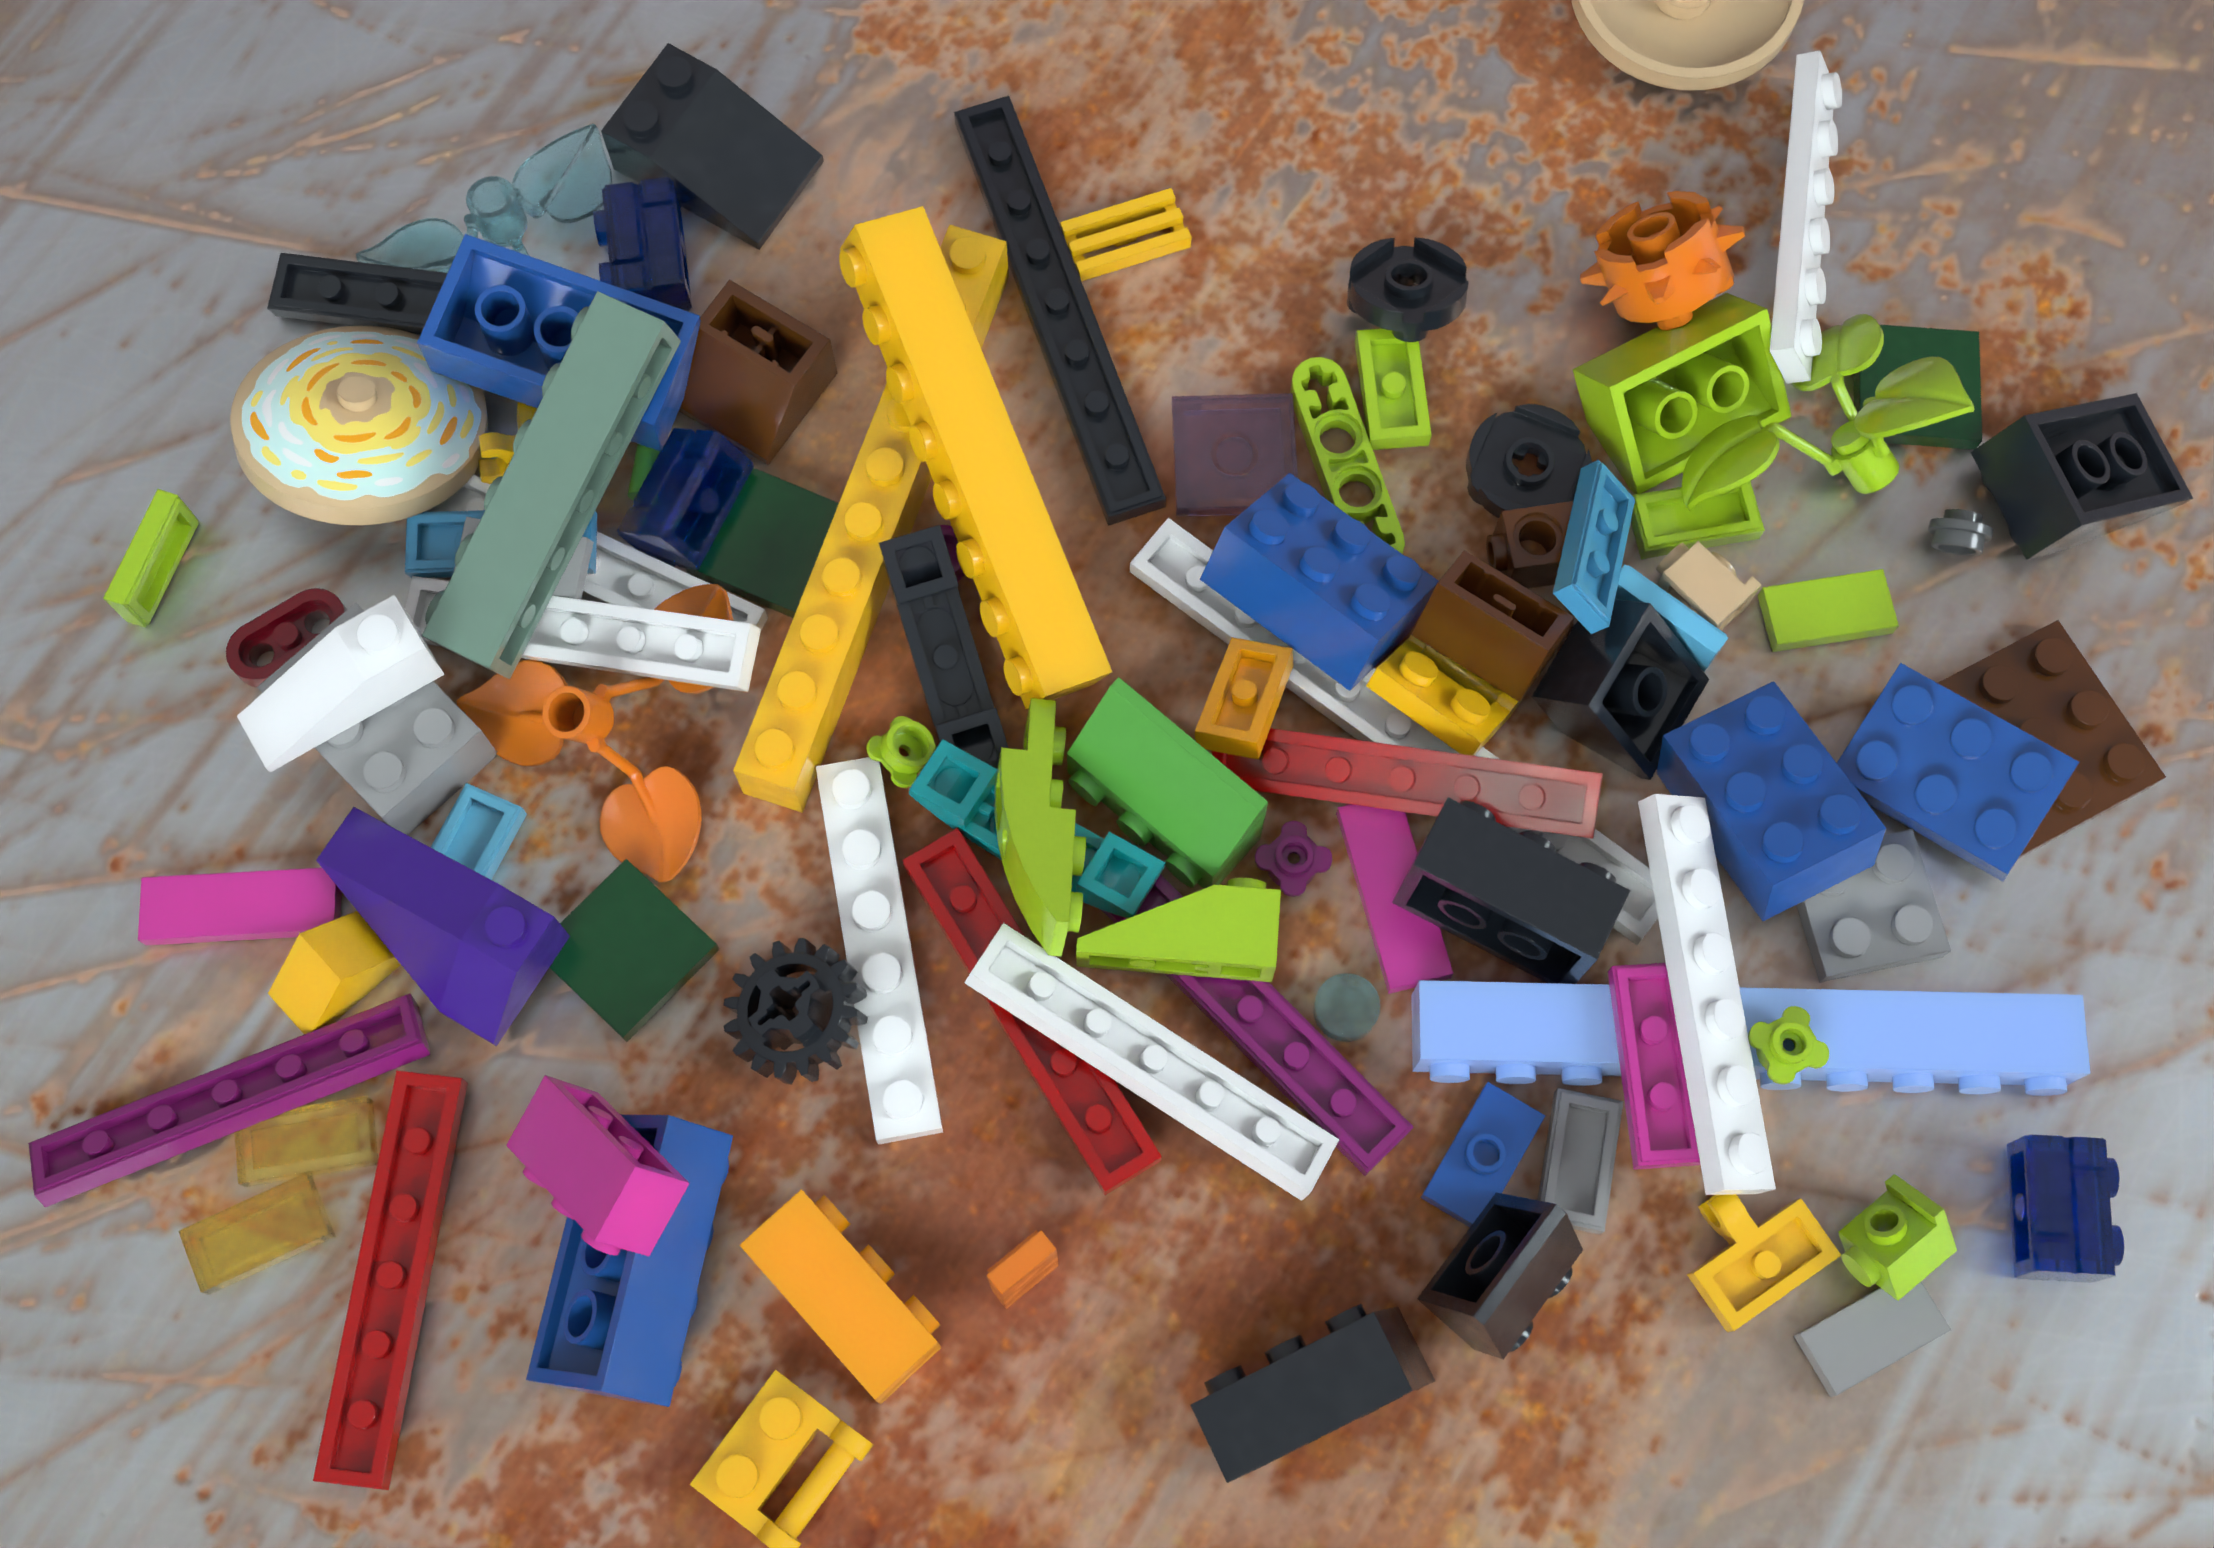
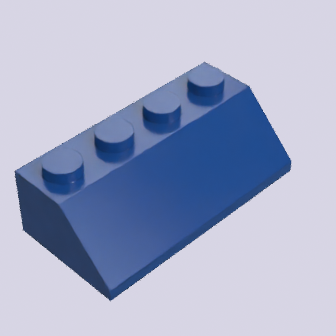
M465 234L417 344L432 372L538 408L543 398L542 386L548 371L554 364L561 363L572 342L571 329L576 316L584 307L590 306L597 291L665 321L681 340L631 439L632 442L662 452L685 396L701 319L700 315Z
M620 1114L690 1184L650 1256L621 1249L619 1254L615 1256L603 1253L587 1244L581 1238L583 1228L575 1220L567 1217L526 1380L628 1401L670 1407L674 1387L681 1375V1356L689 1322L697 1306V1288L705 1254L713 1238V1220L719 1194L729 1170L728 1156L733 1135L670 1115Z

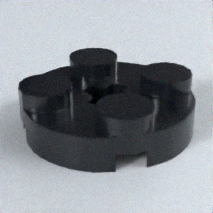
M1415 237L1414 247H1394L1395 238L1373 242L1360 250L1351 263L1347 306L1352 312L1377 327L1391 330L1394 337L1404 342L1423 340L1429 330L1444 327L1459 317L1466 307L1469 280L1467 281L1466 264L1458 253L1442 243L1425 238Z
M1524 404L1515 406L1514 411L1503 413L1497 417V413H1495L1479 426L1473 436L1466 458L1467 489L1474 502L1482 505L1489 513L1499 518L1501 512L1506 510L1574 501L1580 470L1582 467L1592 463L1589 449L1586 454L1585 446L1578 437L1580 430L1571 419L1559 411L1546 406ZM1527 453L1533 454L1538 457L1536 466L1544 472L1540 475H1523L1518 472L1519 468L1513 465L1512 459L1522 461Z

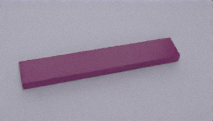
M1160 874L1136 915L1183 896ZM1102 910L1114 923L1128 919ZM1165 974L1311 1122L1339 1139L1336 1148L1364 1176L1414 1128L1269 982Z
M411 993L32 1141L28 1144L34 1196L44 1207H48L429 1056L431 1054L419 1006Z

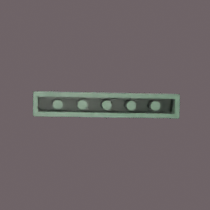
M597 291L590 306L584 307L576 316L571 329L572 342L561 363L554 364L548 371L542 386L543 398L532 420L525 421L519 428L513 443L514 455L504 475L497 477L490 485L484 499L485 512L475 532L468 534L459 545L455 555L456 569L446 589L438 592L430 602L425 616L427 626L422 634L423 637L508 679L511 678L681 342L665 321Z

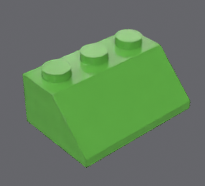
M1118 677L1109 687L1067 752L1068 774L1071 775L1068 782L1091 805L1097 806L1101 801L1118 815L1117 825L1132 841L1142 847L1149 842L1167 857L1165 866L1180 882L1190 888H1193L1197 883L1203 889L1212 885H1219L1260 840L1268 801Z

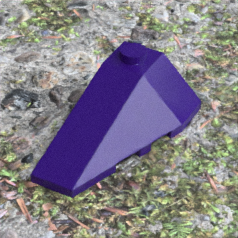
M356 807L352 808L316 859L438 1011L496 1047L570 937L558 920L551 914L502 885Z

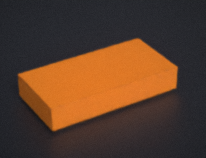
M1036 1230L987 1270L988 1274L986 1276L991 1290L1006 1309L1059 1266L1057 1249L1042 1230L1039 1232Z

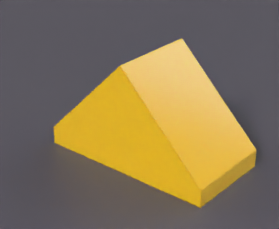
M355 911L299 933L268 994L301 1032L307 1034L335 1023L401 964L359 912Z

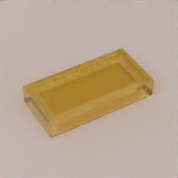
M368 1096L298 1107L234 1132L238 1184L244 1187L373 1166L378 1163L373 1100Z
M307 1173L301 1174L178 1231L200 1292L207 1295L336 1237L313 1176Z

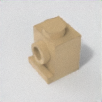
M1699 541L1690 549L1683 542L1680 543L1656 568L1662 575L1657 583L1660 588L1721 631L1747 608L1761 587V584L1753 576L1743 584L1737 578L1733 566L1725 557L1716 552H1709Z

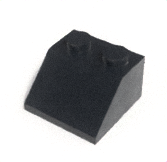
M1615 599L1609 627L1590 634L1579 621L1576 622L1531 697L1563 734L1642 779L1651 780L1658 768L1663 735L1684 724L1707 685L1709 678L1651 603Z
M1496 1192L1417 1300L1474 1350L1504 1360L1509 1352L1515 1351L1527 1340L1533 1329L1532 1320L1547 1299L1557 1295L1568 1284L1573 1273L1571 1266L1582 1253L1583 1248L1567 1213L1557 1204Z

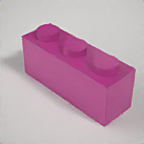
M547 1075L543 1077L506 1145L525 1165L522 1171L524 1176L533 1183L546 1188L554 1197L551 1205L561 1214L575 1220L583 1228L581 1238L593 1248L609 1255H618L620 1250L624 1249L650 1256L690 1184L598 1092Z

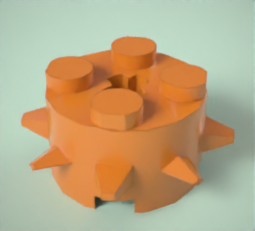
M1667 192L1670 203L1656 205L1644 211L1641 210L1639 202H1635L1611 216L1601 226L1595 235L1599 244L1598 250L1594 251L1598 262L1580 274V281L1582 284L1608 287V292L1599 302L1602 306L1613 302L1620 318L1630 322H1656L1659 329L1668 331L1686 325L1692 319L1694 310L1734 285V274L1726 250L1745 237V230L1743 226L1716 224L1715 219L1723 208L1717 206L1711 209L1707 198L1695 192Z

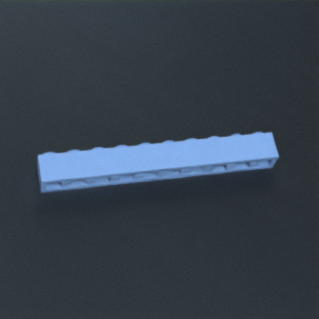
M1419 980L1411 995L1413 1072H1430L1431 1081L1459 1083L1470 1080V1073L1496 1074V1082L1528 1084L1536 1081V1075H1562L1563 1084L1590 1086L1602 1083V1076H1621L1609 984ZM1739 987L1748 1033L1755 1023L1765 1022L1769 1024L1781 1018L1786 1008L1798 1006L1809 1013V1026L1816 1039L1824 1042L1829 1048V1059L1824 1066L1818 1069L1807 1067L1798 1072L1792 1082L1782 1085L1773 1082L1768 1077L1767 1070L1758 1060L1756 1049L1750 1045L1755 1077L1760 1079L1761 1088L1767 1090L1796 1089L1802 1086L1801 1080L1826 1081L1828 1090L1839 1092L1867 1089L1868 1082H1892L1893 1091L1921 1093L1934 1090V1083L1959 1084V1092L1963 1094H1991L2001 1091V1085H2025V1094L2052 1096L2066 1093L2067 1085L2091 1074L2083 995ZM1785 1039L1783 1047L1787 1051H1793L1794 1043L1789 1039Z

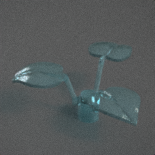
M590 124L572 131L534 153L516 171L512 184L498 176H488L476 181L469 188L466 195V204L471 213L464 217V222L467 226L466 234L478 238V232H480L482 237L488 242L502 247L511 246L514 251L529 256L521 240L528 224L525 213L534 219H538L547 212L558 222L574 223L598 212L607 203L613 184L612 172L597 126ZM438 218L422 219L397 229L377 245L356 253V258L358 262L448 273L464 236L459 228L447 220Z

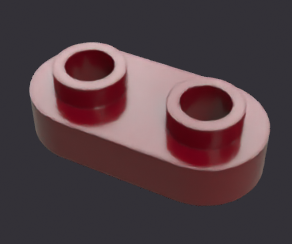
M320 588L304 590L238 628L227 643L226 659L228 665L244 683L257 688L320 634L312 633V628L318 621L327 619L330 620V625L347 611V608L334 593ZM274 652V657L269 664L257 666V660L263 653Z

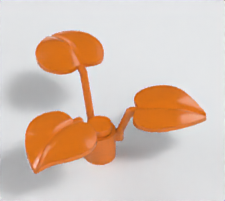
M705 584L685 589L666 599L654 609L734 621L727 591L718 584ZM523 660L518 662L510 679L496 673L480 687L457 699V706L482 730L497 751L496 754L511 763L530 767L543 765L555 759L560 753L564 739L587 744L591 752L600 754L624 772L632 782V784H625L615 788L607 796L599 818L600 832L604 843L612 855L621 863L627 859L640 872L661 883L672 880L686 865L697 844L702 820L701 804L695 787L683 773L676 768L668 766L659 767L644 778L636 766L609 747L604 740L614 724V711L609 702L610 699L659 686L665 679L643 677L610 686L599 684L594 692L568 686L563 676L553 666L545 662ZM668 680L676 690L688 694H697L714 688L712 686Z

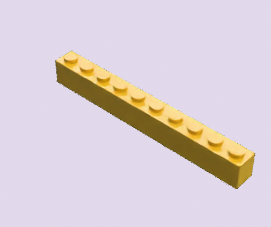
M949 224L940 249L979 345L982 348L1009 278L1007 241ZM887 383L733 769L743 794L801 813L804 811L817 777L816 766H821L890 587L879 543L911 533L932 478L926 461H920L913 451L909 437L911 424L903 404L897 403L893 399Z

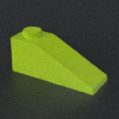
M1233 878L1227 881V885H1212L1077 938V967L1272 982L1277 963L1281 890L1266 889L1264 881L1253 878Z

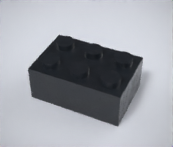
M1448 797L1424 839L1392 903L1546 983L1576 984L1598 960L1631 890L1617 884L1615 876L1601 866L1588 862L1578 864L1558 854L1555 846L1544 837L1526 831L1517 833L1496 822L1493 813L1485 807L1470 801H1461L1459 803Z

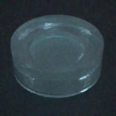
M1351 973L1335 975L1326 980L1317 992L1313 1005L1314 1018L1320 1030L1334 1040L1341 1042L1359 1040L1373 1029L1379 1017V995L1374 986L1359 975Z

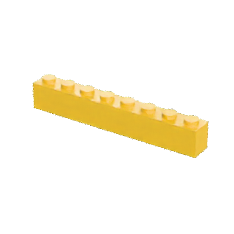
M921 206L855 224L840 247L839 263L842 275L846 283L857 290L864 308L862 319L865 332L870 342L880 347L887 365L886 381L893 399L897 403L903 404L911 424L909 437L913 451L920 461H926L935 483L933 486V498L936 508L942 518L950 521L958 540L956 553L959 565L963 573L968 578H973L982 600L980 603L981 618L987 632L992 637H997L1006 659L1003 666L1004 674L1011 691L1015 695L1021 696L1027 710L1029 709L1031 698L1054 700L1094 685L1112 673L1111 667L924 207Z

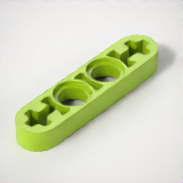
M1313 357L1301 362L1295 369L1290 389L1291 403L1325 498L1350 517L1363 524L1374 519L1372 532L1403 554L1405 547L1404 534L1344 371L1336 362L1324 357ZM1318 379L1321 386H1329L1326 398L1329 411L1321 415L1322 405L1315 390H1308L1309 380ZM1339 428L1351 435L1354 445L1344 453H1333L1323 447L1320 442V436L1329 429ZM1358 481L1371 489L1373 500L1363 507H1353L1342 500L1339 489L1348 482Z

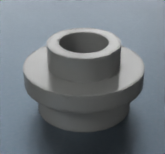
M1962 509L1945 510L1944 517L1931 519L1928 531L1934 534L1932 548L1946 553L1968 556L1983 554L1984 543L1992 540L1994 529L1982 524V514Z

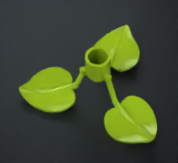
M1858 314L1847 319L1842 325H1835L1821 332L1822 350L1820 355L1813 356L1811 381L1791 383L1794 388L1800 391H1813L1830 382L1832 383V388L1849 422L1840 426L1831 437V455L1778 423H1770L1763 427L1756 416H1743L1719 426L1704 437L1695 447L1683 472V502L1688 510L1691 511L1703 500L1731 491L1756 478L1774 461L1780 447L1779 439L1823 464L1831 476L1843 471L1857 492L1862 494L1873 493L1892 482L1899 471V463L1883 437L1900 434L1974 412V405L1963 388L1953 365L1941 357H1926L1905 364L1886 375L1879 382L1875 391V397L1865 399L1863 408L1857 412L1845 387L1844 376L1858 373L1870 367L1876 361L1884 344L1883 330L1877 320L1868 314Z

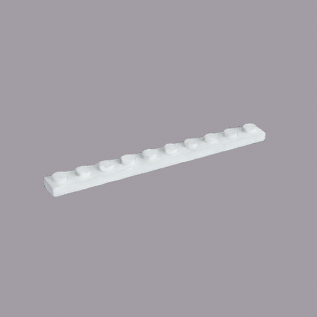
M1168 518L1130 562V573L1228 645L1231 637L1291 648L1200 580L1213 550ZM1293 649L1294 665L1286 687L1357 740L1459 754L1366 687L1376 670L1375 668L1349 691ZM1484 747L1475 755L1499 759ZM1508 827L1517 833L1526 831L1544 837L1555 846L1558 854L1578 864L1588 862L1605 868L1615 876L1617 884L1631 890L1613 928L1634 944H1639L1658 919L1649 867L1595 829L1594 838L1591 839Z

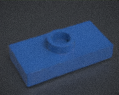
M1487 1082L1420 1198L1466 1226L1471 1227L1495 1193H1502L1546 1115Z

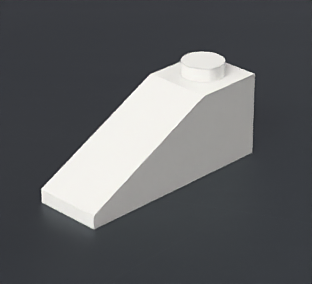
M393 595L335 627L239 713L237 717L265 768L272 772L445 674L414 621L396 596Z

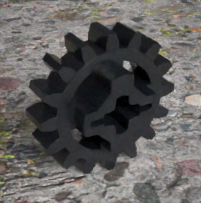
M799 938L792 953L790 948L782 942L776 941L773 942V958L766 961L756 953L750 956L751 964L755 969L750 977L735 973L733 976V981L742 988L739 997L724 999L723 1005L737 1013L736 1019L724 1025V1031L735 1039H741L734 1047L733 1052L746 1062L752 1061L751 1069L760 1075L768 1078L774 1072L775 1078L785 1084L792 1085L798 1070L801 1076L811 1082H815L819 1079L818 1065L820 1063L826 1062L838 1070L842 1066L840 1057L837 1054L838 1049L842 1045L847 1048L857 1049L860 1044L849 1032L852 1025L867 1024L868 1017L854 1008L855 1003L867 997V992L856 982H851L858 973L857 970L846 960L838 962L840 955L829 946L823 944L816 951V946L805 938ZM796 972H805L798 978L787 977V975ZM795 1006L799 1012L797 1016H795L792 1010ZM792 1044H803L804 1048L799 1050L785 1051ZM779 1047L784 1051H777L775 1049Z

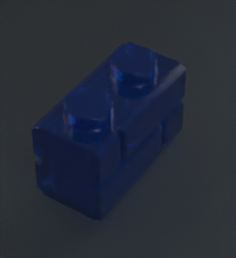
M664 177L641 180L640 184L625 182L605 185L604 189H602L604 209L593 211L598 244L600 247L608 246L609 262L599 263L600 281L689 312L692 308L681 204L674 180Z
M673 428L634 498V505L628 509L617 529L618 535L636 550L673 567L677 565L680 568L698 570L754 468L753 462L716 431L697 429L695 432L692 429Z
M2032 1134L2025 1135L2008 1143L2007 1159L2014 1278L2088 1283L2116 1276L2115 1266L2121 1264L2124 1256V1237L2121 1228L2118 1225H2112L2110 1198H2114L2117 1195L2120 1176L2115 1159L2107 1158L2106 1140L2104 1138H2067L2063 1136Z

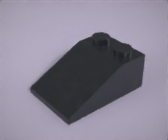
M667 43L601 130L614 170L759 250L824 162L822 154L719 70Z
M2137 393L2024 415L1971 452L1981 472L1983 484L1992 493L2008 524L2011 538L2020 547L2026 560L2065 551L2183 505L2193 499Z

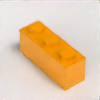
M801 1189L740 1244V1247L868 1393L881 1405L941 1349L939 1343L931 1335L940 1324L914 1295L903 1304L886 1284L895 1276V1273L869 1244L859 1253L841 1234L851 1224L825 1195L814 1203Z

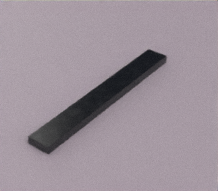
M1010 96L954 112L955 125L998 238L1007 241L1009 267L1108 526L1165 508L1166 497Z

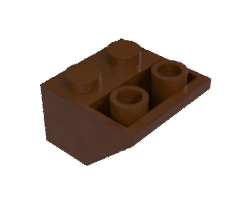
M729 279L700 317L701 322L685 396L679 412L769 465L837 374L831 340Z
M1464 550L1438 581L1411 635L1433 648L1437 653L1446 656L1485 680L1492 687L1501 690L1520 702L1574 627V617Z

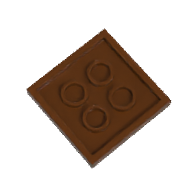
M2059 620L1938 682V684L2079 761L2072 776L2018 859L2157 785L2166 778Z

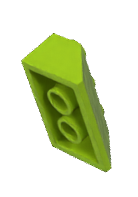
M1725 293L1694 310L1692 319L1682 327L1668 331L1656 327L1572 369L1586 421L1632 492L1641 494L1684 472L1691 453L1700 441L1710 432L1731 420L1753 415L1765 427L1770 423L1779 424L1792 417L1783 376L1770 353L1772 327L1767 308Z

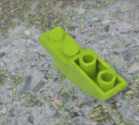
M1031 698L1024 732L1023 750L1001 747L995 780L994 814L997 840L1007 880L1015 901L1030 930L1048 955L1062 957L1067 932H1079L1083 893L1072 892L1071 890L1072 875L1082 876L1086 837L1075 836L1076 810L1061 808L1063 780L1052 779V765L1062 766L1066 742V727L1055 726L1056 701Z

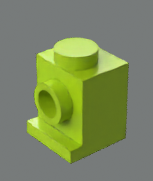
M1893 1174L1885 1181L1887 1191L1845 1225L1838 1233L1845 1250L1841 1258L1849 1272L1863 1285L1871 1287L1876 1284L1899 1301L1953 1255L1957 1248L1944 1208L1899 1176Z

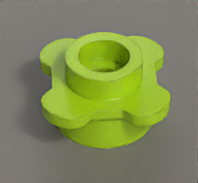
M905 716L894 718L890 723V729L882 736L875 735L871 737L866 746L868 756L874 761L881 762L885 769L891 773L892 782L901 788L912 786L917 778V774L922 771L937 748L930 731L921 723ZM901 747L906 750L908 756H902L899 753V748Z
M1790 1006L1786 1008L1781 1018L1769 1024L1757 1022L1750 1028L1748 1033L1749 1044L1756 1049L1759 1062L1767 1070L1768 1077L1777 1084H1789L1801 1070L1807 1067L1821 1068L1829 1059L1828 1046L1816 1039L1809 1026L1810 1015L1801 1007ZM1785 1039H1789L1794 1043L1793 1051L1784 1049L1783 1041Z

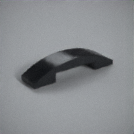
M933 526L880 542L879 547L939 744L944 739L998 769L1001 747L1008 748V744L996 707L994 708L958 590L959 585L941 526Z

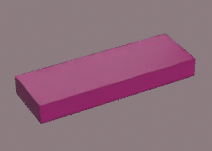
M1353 804L1338 807L1336 815L1388 994L1415 988L1419 980L1443 981L1451 979L1453 971L1440 927L1392 903L1417 855L1406 813Z
M323 868L141 877L138 941L147 946L298 937L299 933L341 917L342 891Z
M1666 963L1612 966L1608 970V979L1633 1170L1700 1165Z

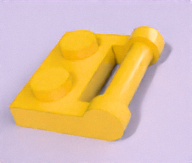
M1412 635L1376 668L1366 687L1456 752L1471 756L1477 754L1521 703V701L1519 702L1501 690L1492 687L1488 682L1446 656L1437 653L1433 648Z
M775 1370L690 1485L754 1534L767 1547L799 1548L802 1543L797 1537L856 1458L862 1462L874 1444ZM820 1430L834 1442L776 1521L772 1520L761 1511L762 1507Z

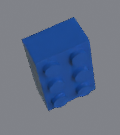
M1288 473L1224 527L1200 577L1202 582L1349 691L1411 632L1438 583L1436 578L1423 570L1413 559L1401 554L1372 533L1362 522L1350 517L1321 496L1311 485L1302 482L1291 473Z
M1900 663L1837 761V764L1870 806L2004 882L2072 776L2079 761Z
M1774 681L1663 735L1657 775L1671 795L1705 798L1715 856L1762 922L1874 866L1887 828Z

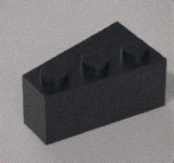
M1359 1304L1325 1321L1330 1333L1329 1335L1307 1346L1302 1335H1298L1264 1352L1269 1362L1268 1366L1246 1376L1240 1365L1204 1383L1209 1395L1191 1404V1408L1227 1483L1245 1476L1415 1390L1417 1391L1435 1382L1399 1307L1375 1311L1367 1315L1363 1305Z

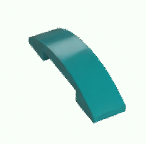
M942 739L910 787L909 795L954 830L958 828L964 837L1002 860L998 846L994 814L997 769ZM1075 823V836L1086 837V851L1082 876L1072 875L1071 891L1083 893L1084 903L1125 918L1135 916L1163 871L1165 862L1111 832H1108L1104 839Z

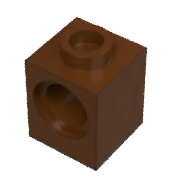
M1573 501L1502 511L1493 535H1488L1486 540L1489 565L1527 589L1554 585ZM1525 540L1538 542L1545 548L1547 553L1543 555L1531 554L1521 546L1520 542Z

